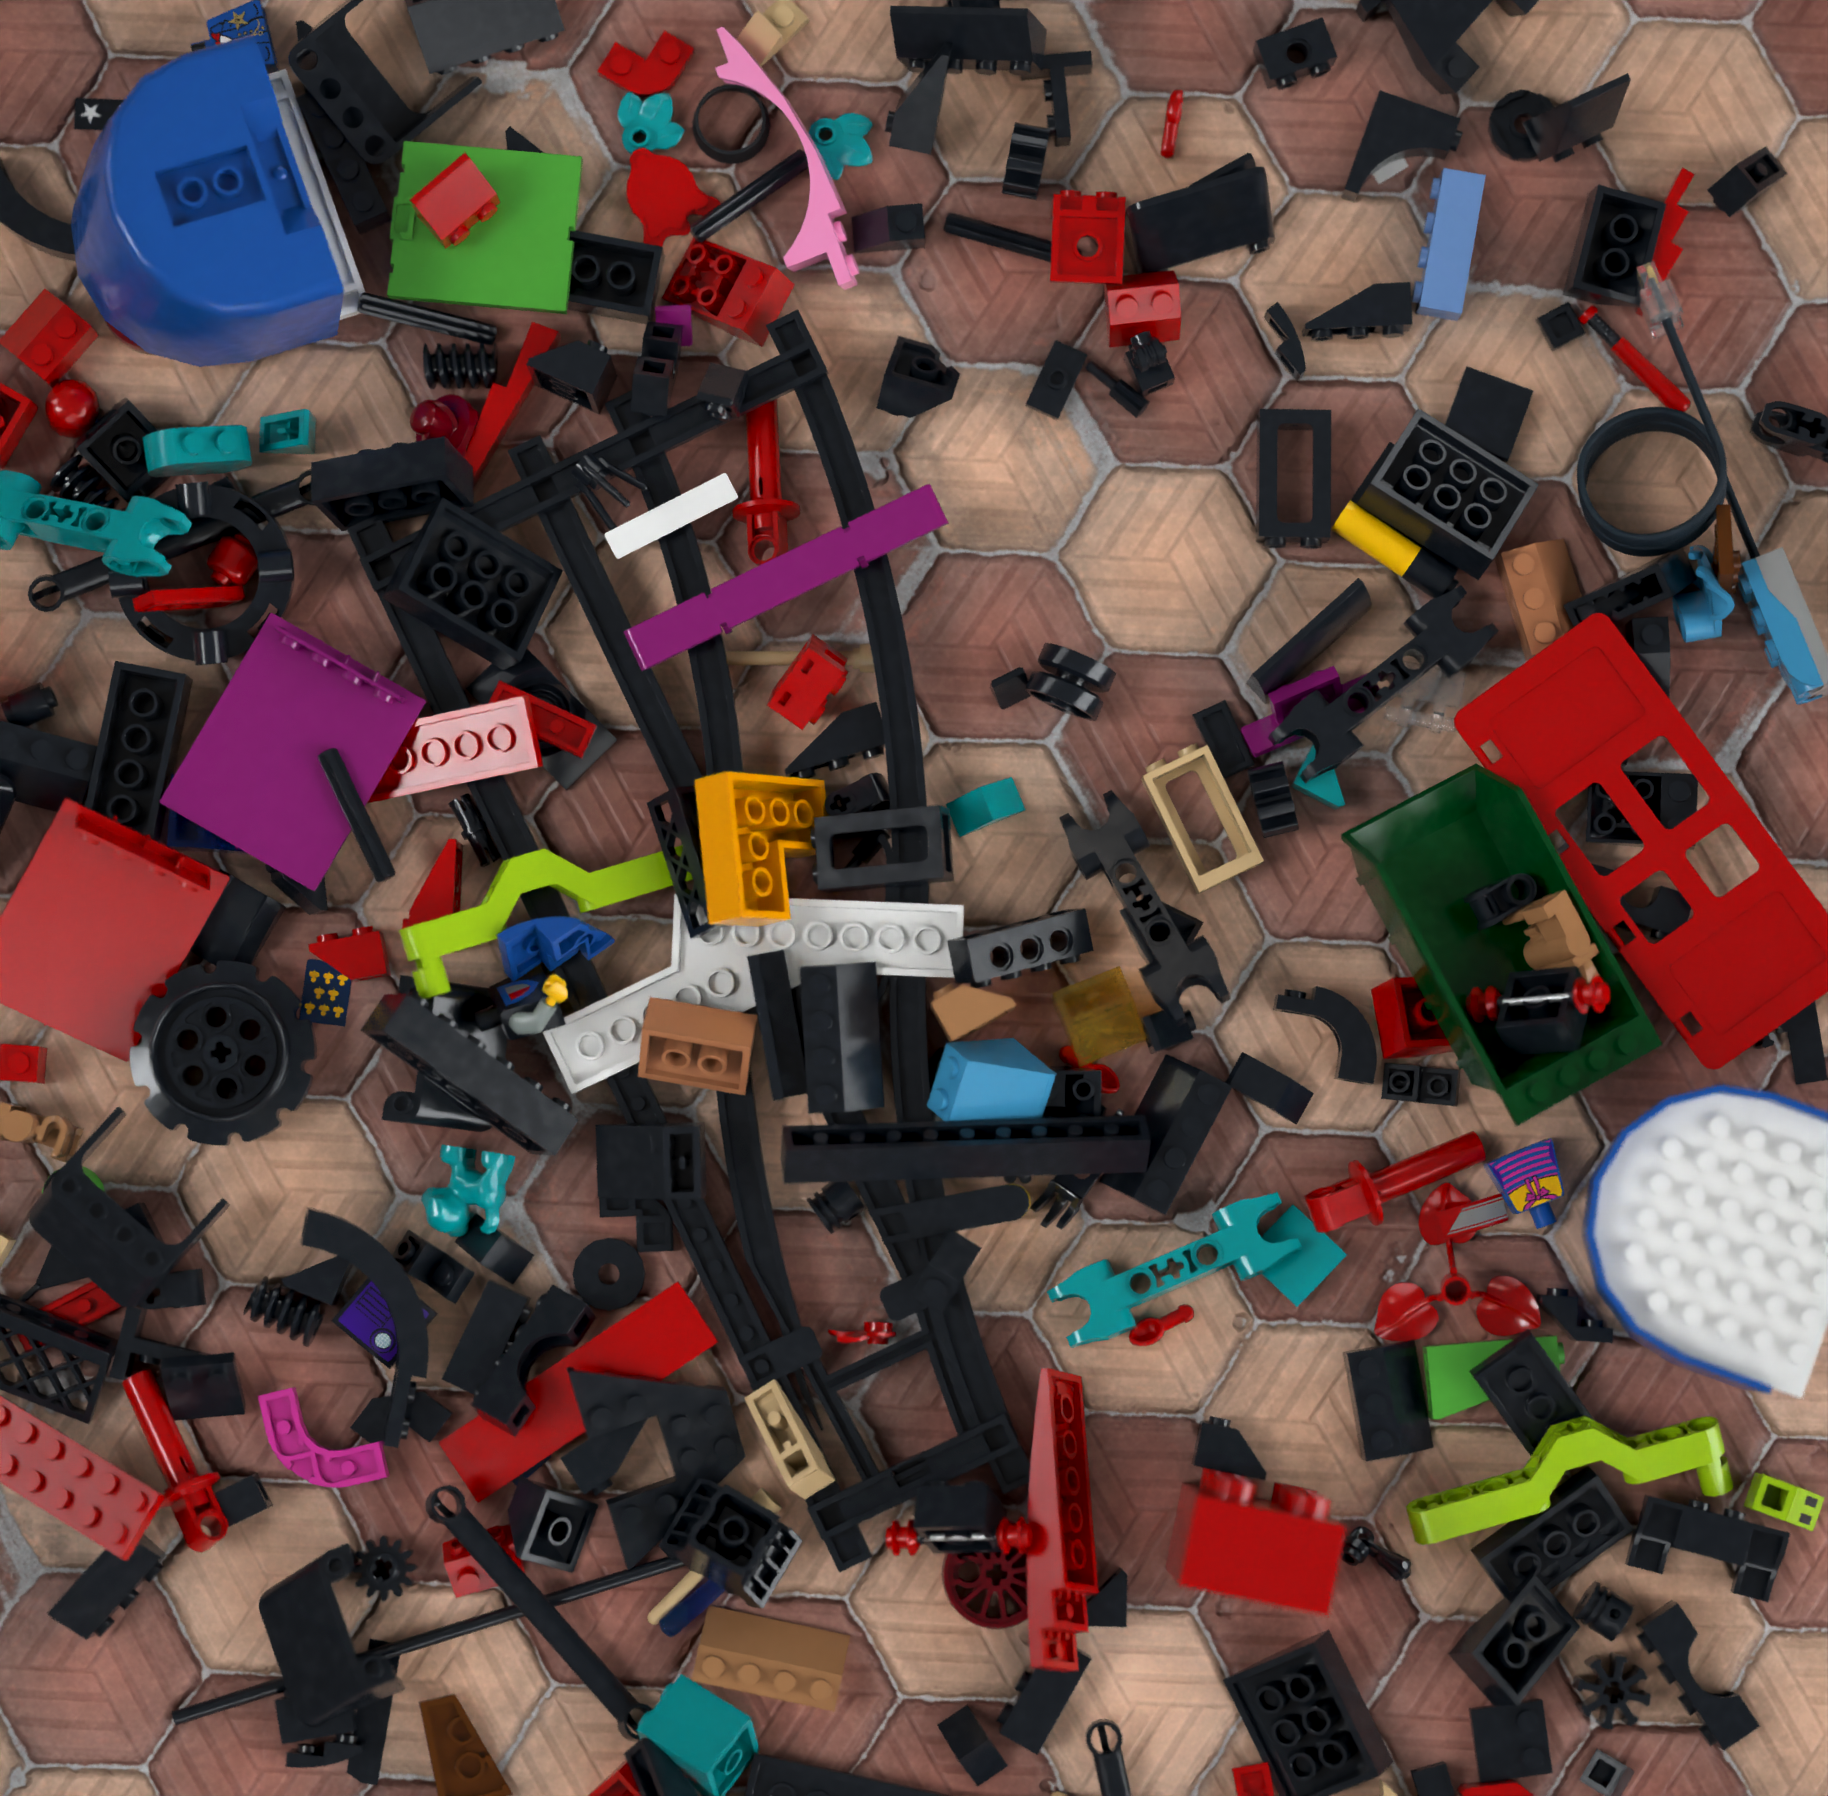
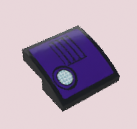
M367 1278L331 1321L366 1351L391 1369L396 1363L397 1340L394 1323L385 1299L374 1283ZM419 1298L427 1327L438 1313Z

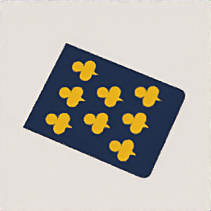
M309 959L306 965L299 1020L308 1019L312 1023L345 1027L351 979L323 960Z

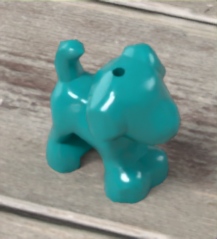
M441 1144V1161L449 1164L452 1172L447 1187H430L422 1194L421 1201L425 1207L426 1220L429 1226L439 1232L447 1233L450 1237H460L466 1234L469 1228L470 1206L477 1205L485 1209L486 1220L480 1227L481 1232L485 1234L494 1233L500 1222L499 1209L506 1198L505 1184L513 1169L516 1156L482 1151L481 1162L487 1170L481 1173L476 1170L475 1166L477 1150Z

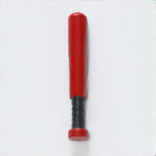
M1591 305L1578 318L1579 322L1583 325L1587 323L1609 344L1610 350L1665 407L1685 413L1691 406L1689 398L1624 336L1620 337L1598 316L1597 312L1599 310L1597 307Z

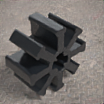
M1015 122L1002 194L1037 200L1049 140V128Z
M1283 761L1247 769L1263 838L1299 830Z
M1614 1652L1609 1653L1611 1660L1608 1673L1601 1666V1660L1591 1656L1584 1663L1596 1675L1597 1679L1595 1682L1584 1680L1575 1675L1572 1686L1580 1692L1583 1690L1594 1692L1593 1695L1584 1701L1576 1702L1579 1711L1585 1716L1590 1717L1591 1712L1601 1706L1600 1715L1596 1719V1723L1602 1728L1611 1730L1614 1728L1612 1720L1615 1708L1620 1712L1622 1722L1632 1726L1639 1721V1718L1632 1714L1626 1705L1628 1699L1638 1701L1645 1706H1649L1651 1695L1644 1690L1638 1692L1629 1689L1630 1686L1639 1680L1647 1679L1644 1670L1637 1665H1632V1669L1622 1675L1623 1666L1627 1662V1658ZM1610 1682H1613L1614 1686L1619 1688V1693L1617 1696L1612 1694L1613 1699L1609 1700V1696L1604 1693V1688L1606 1685L1611 1687Z

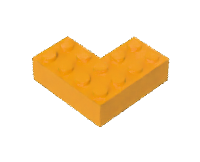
M729 771L695 779L709 924L759 927L790 920L785 858L800 859L816 855V849L811 844L810 831L814 827V817L828 816L824 806L826 800L824 780Z

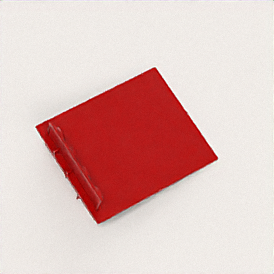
M65 798L0 916V1004L127 1062L130 1058V1048L137 1046L142 1037L140 1033L134 1031V1024L140 1010L149 996L155 995L159 998L165 996L167 992L165 981L178 973L230 880V876L151 839L148 834L145 836L118 823L116 815L113 819H110L69 798Z

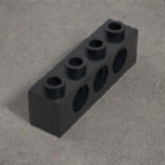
M1085 908L1065 909L947 940L955 983H970V986L973 988L992 985L991 978L1000 976L1001 980L1021 977V970L1030 968V972L1048 970L1052 968L1051 962L1059 960L1060 964L1074 963L1081 960L1080 954L1094 951ZM1021 944H1022V947H1023V952H1022V954H1021V951H1020V946H1021ZM991 951H992V954H993V961H992V962H991V958H990Z

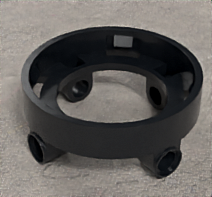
M208 481L175 484L176 489L169 490L154 499L184 513L188 519L209 517L227 522L244 534L251 543L258 559L259 569L258 589L252 603L242 615L226 625L208 629L189 627L175 621L164 611H135L133 598L151 591L148 576L135 577L108 568L112 599H119L120 605L131 625L145 640L156 648L175 657L195 661V665L226 663L228 658L249 650L256 636L253 637L247 631L261 619L269 604L278 609L275 615L283 618L291 600L294 587L295 571L292 550L284 530L275 517L252 497L232 488L210 485ZM239 500L247 503L244 509L254 515L259 521L265 518L269 522L263 530L249 516L234 508ZM146 616L147 619L157 629L162 631L164 634L172 637L173 641L171 643L164 641L165 636L158 632L152 625H149L147 627V625L142 621L143 617ZM267 616V617L265 618V620L258 626V629H259V630H261V628H262V626L264 625V623H265L266 619L268 618V616Z

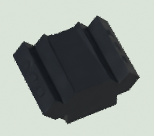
M698 1478L661 1540L659 1547L669 1558L682 1561L690 1571L701 1574L715 1582L728 1594L740 1596L748 1606L763 1609L803 1540L791 1528L779 1522L780 1516L727 1484L721 1487L713 1481Z

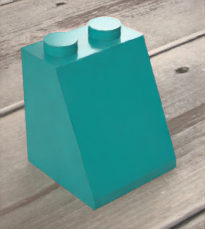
M682 1674L674 1683H670L665 1687L660 1701L652 1711H647L642 1716L637 1729L639 1738L648 1737L663 1750L702 1796H725L753 1760L754 1752L758 1753L760 1750L750 1716Z

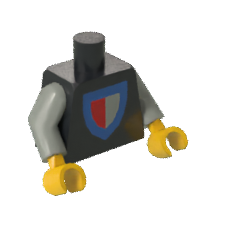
M537 965L514 982L508 977L490 986L487 991L492 1006L474 1012L481 1033L501 1025L508 1040H516L566 1025L559 1005L568 996L566 982L556 974L551 975L547 979L540 965Z

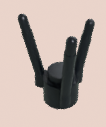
M588 453L575 465L571 474L578 480L576 487L586 495L609 530H612L617 526L591 488L597 491L602 487L624 507H629L630 502L607 481L610 477L607 471L642 491H646L648 486L613 466L603 456L597 459L591 453Z

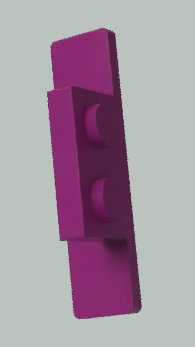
M1332 666L1325 670L1315 671L1304 679L1292 684L1283 685L1277 690L1268 693L1272 714L1241 728L1242 736L1254 757L1261 756L1304 737L1294 735L1275 746L1268 739L1270 733L1285 720L1294 706L1309 694L1318 689L1326 700L1331 703L1367 674L1341 684L1339 674L1335 667ZM1378 685L1371 691L1373 696L1380 690ZM1349 699L1347 701L1349 708L1353 712H1364V705L1360 700Z

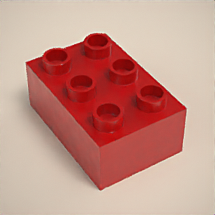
M1204 1467L1199 1486L1182 1482L1165 1567L1179 1586L1329 1616L1346 1530L1344 1524L1329 1515L1332 1500L1324 1498V1495L1318 1494L1316 1490L1274 1482L1271 1500L1256 1498L1258 1485L1251 1483L1252 1480L1245 1479L1246 1476Z

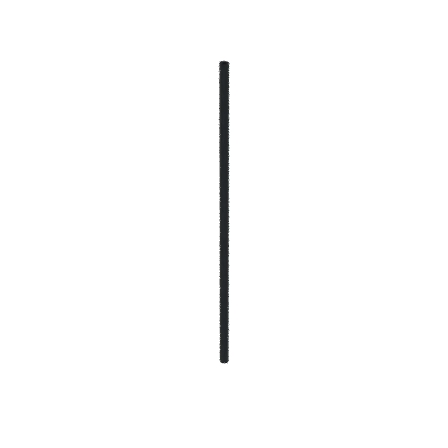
M667 1556L635 1566L630 1570L625 1569L545 1594L544 1596L556 1607L681 1568L685 1565L682 1561ZM513 1604L357 1653L358 1660H361L368 1656L379 1655L390 1659L524 1617V1615ZM280 1677L172 1711V1717L175 1725L183 1724L282 1693L286 1686L283 1678Z

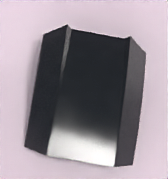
M126 397L115 404L90 429L82 434L73 445L127 503L130 502L133 496L148 497L170 477H153L148 475L142 438L158 430Z
M220 869V872L230 876V880L190 951L215 966L218 961H237L252 965L286 906Z

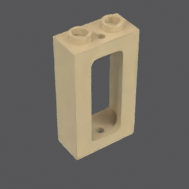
M1197 743L1177 752L1180 758L1168 764L1165 759H1161L1145 767L1147 774L1142 776L1141 781L1198 895L1262 864L1264 860L1208 745L1199 748ZM1191 771L1198 774L1236 852V859L1211 871H1207L1204 868L1166 790V784L1169 781Z

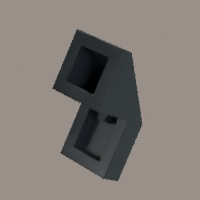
M1243 1052L1225 1082L1233 1086L1232 1088L1240 1094L1266 1106L1296 1125L1314 1094L1288 1076Z

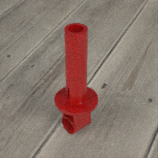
M777 399L746 413L750 501L740 503L732 509V515L735 520L747 523L748 555L757 566L788 552L787 522L799 517L801 513L800 506L797 503L782 499ZM774 547L775 550L772 557L768 560H762L764 552Z
M1471 1131L1372 1173H1369L1368 1169L1364 1168L1358 1160H1353L1348 1163L1349 1178L1330 1186L1313 1190L1304 1197L1315 1230L1318 1233L1329 1232L1364 1215L1373 1225H1380L1384 1221L1381 1204L1484 1162L1486 1160L1485 1150L1478 1135Z
M152 1370L141 1371L128 1377L121 1384L168 1486L163 1491L165 1492L163 1495L166 1497L159 1509L171 1507L189 1548L196 1552L208 1551L228 1531V1521L211 1488L221 1480L218 1472L199 1476ZM201 1525L209 1529L211 1536L203 1532Z

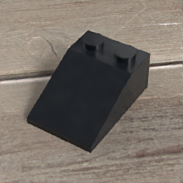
M1629 74L1620 76L1523 122V126L1539 161L1553 157L1554 161L1558 162L1574 154L1572 147L1579 143H1582L1583 148H1586L1603 140L1601 133L1612 128L1616 121L1631 81Z
M1533 1574L1475 1622L1449 1652V1655L1494 1706H1518L1577 1632L1580 1625L1539 1578Z

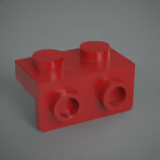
M510 1524L488 1528L487 1531L525 1573L522 1559L516 1557ZM456 1537L442 1544L444 1565L456 1598L498 1586Z

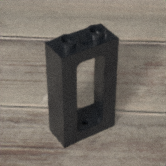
M1260 409L1257 414L1256 542H1265L1264 547L1284 548L1286 543H1300V548L1305 549L1321 548L1322 543H1327L1331 538V410ZM1278 430L1313 431L1312 520L1308 523H1283L1277 518Z
M941 805L814 817V827L811 828L810 839L812 847L816 849L817 863L813 864L812 874L815 884L818 885V890L834 893L954 881L949 808ZM925 826L927 829L928 857L924 861L835 869L833 836L836 834Z

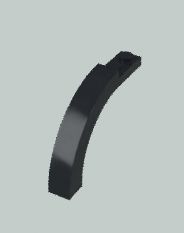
M0 157V222L10 232L34 248L55 257L76 262L71 224L49 217L29 204L16 191Z
M307 1207L300 1240L301 1245L335 1254L361 1270L378 1288L391 1313L397 1340V1358L382 1443L384 1446L399 1448L400 1439L406 1440L409 1431L410 1418L404 1417L407 1403L413 1404L417 1382H412L411 1378L412 1376L427 1377L429 1360L428 1334L421 1303L403 1268L378 1240L359 1226L342 1217L323 1210Z

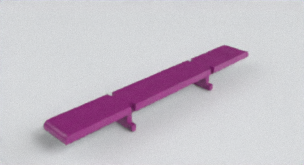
M927 484L848 522L849 527L844 530L840 526L712 588V593L707 596L705 593H701L625 630L623 633L641 671L643 672L723 633V630L726 635L733 632L732 628L860 567V565L864 569L869 566L868 562L949 524L931 485Z

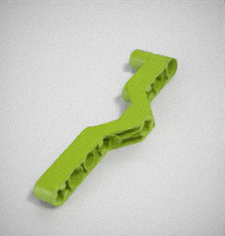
M682 845L675 847L676 854L681 857ZM545 848L504 860L480 906L399 930L408 962L415 960L417 971L412 972L418 995L427 999L450 992L451 988L441 956L497 939V934L507 929L506 921L521 893L548 885L577 901L580 913H584L673 886L663 852L660 851L591 873ZM687 871L685 881L693 880L692 873Z
M1582 1416L1551 1425L1524 1468L1415 1499L1408 1503L1406 1510L1415 1542L1421 1545H1428L1541 1513L1551 1506L1550 1495L1566 1470L1597 1461H1603L1622 1471L1624 1481L1628 1484H1641L1696 1468L1701 1492L1705 1496L1724 1495L1730 1492L1734 1486L1728 1460L1722 1456L1725 1448L1719 1422L1715 1417H1700L1627 1438L1587 1416Z

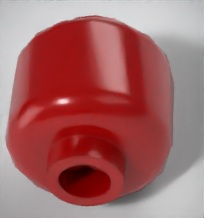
M236 533L233 537L223 536L207 559V565L213 571L210 578L222 587L230 586L231 584L234 586H245L258 568V559L249 540Z

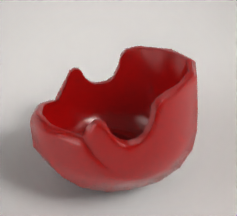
M68 379L57 383L49 392L45 402V414L50 427L60 436L69 438L82 436L93 426L100 414L97 393L83 381Z

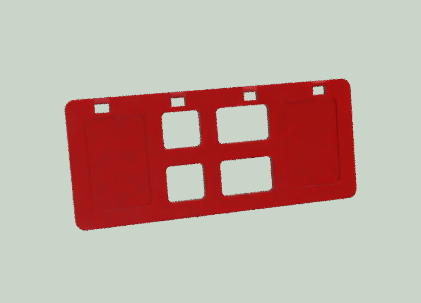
M1603 613L1590 615L1456 713L1454 726L1483 767L1521 787L1547 835H1550L1557 829L1568 844L1569 848L1560 854L1558 853L1590 913L1704 1067L1712 1070L1723 1067L1828 992V913L1607 615ZM1659 736L1667 739L1709 797V801L1705 806L1673 829L1663 827L1621 769V764L1624 760ZM1489 740L1493 742L1503 756L1495 763L1490 761L1480 747ZM1593 783H1598L1602 786L1644 845L1641 852L1607 876L1598 874L1556 816V811L1559 807ZM1722 824H1728L1755 858L1759 867L1754 874L1723 896L1717 897L1711 892L1688 861L1686 851ZM1657 871H1663L1693 910V916L1659 942L1652 944L1647 941L1625 911L1620 900L1623 895ZM1621 921L1626 923L1636 937L1626 945L1613 928ZM1688 1012L1692 1013L1703 1028L1693 1036L1680 1020Z

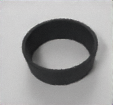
M722 85L709 91L699 102L693 117V134L699 148L708 157L721 163L736 164L753 158L762 150L770 133V118L766 107L752 91L739 85ZM725 91L742 92L755 99L760 106L762 112L761 130L757 138L745 148L735 151L718 149L711 145L701 133L698 121L700 109L709 98Z

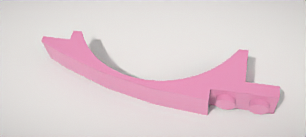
M724 27L716 29L728 63L715 68L718 77L723 79L725 84L745 87L778 106L791 121L804 146L810 173L809 203L801 230L793 245L783 257L786 267L795 272L829 259L838 286L846 290L858 285L854 276L859 274L856 260L852 253L847 255L843 242L847 240L845 229L840 220L836 222L834 218L847 214L821 153L790 102L754 57Z

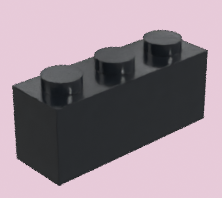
M488 1280L442 1380L474 1395L478 1387L482 1383H486L493 1373L499 1356L506 1353L514 1342L512 1337L518 1325L521 1326L523 1323H527L533 1310L532 1307L528 1306L531 1298L494 1280Z
M1077 1648L1079 1671L1059 1672L1032 1668L1031 1672L1024 1670L1014 1688L1019 1691L1013 1704L1006 1702L996 1721L1001 1724L999 1733L1038 1755L1090 1663L1091 1656Z

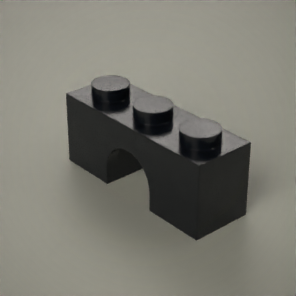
M647 321L642 342V354L638 356L633 372L632 412H640L645 416L667 415L680 364L683 325Z
M1592 863V866L1601 876H1607L1614 871ZM1664 886L1654 889L1651 901L1645 908L1631 906L1624 896L1620 900L1621 905L1636 926L1650 931V938L1660 941L1687 922L1691 912V907L1679 891ZM1624 921L1616 925L1620 929L1631 932Z

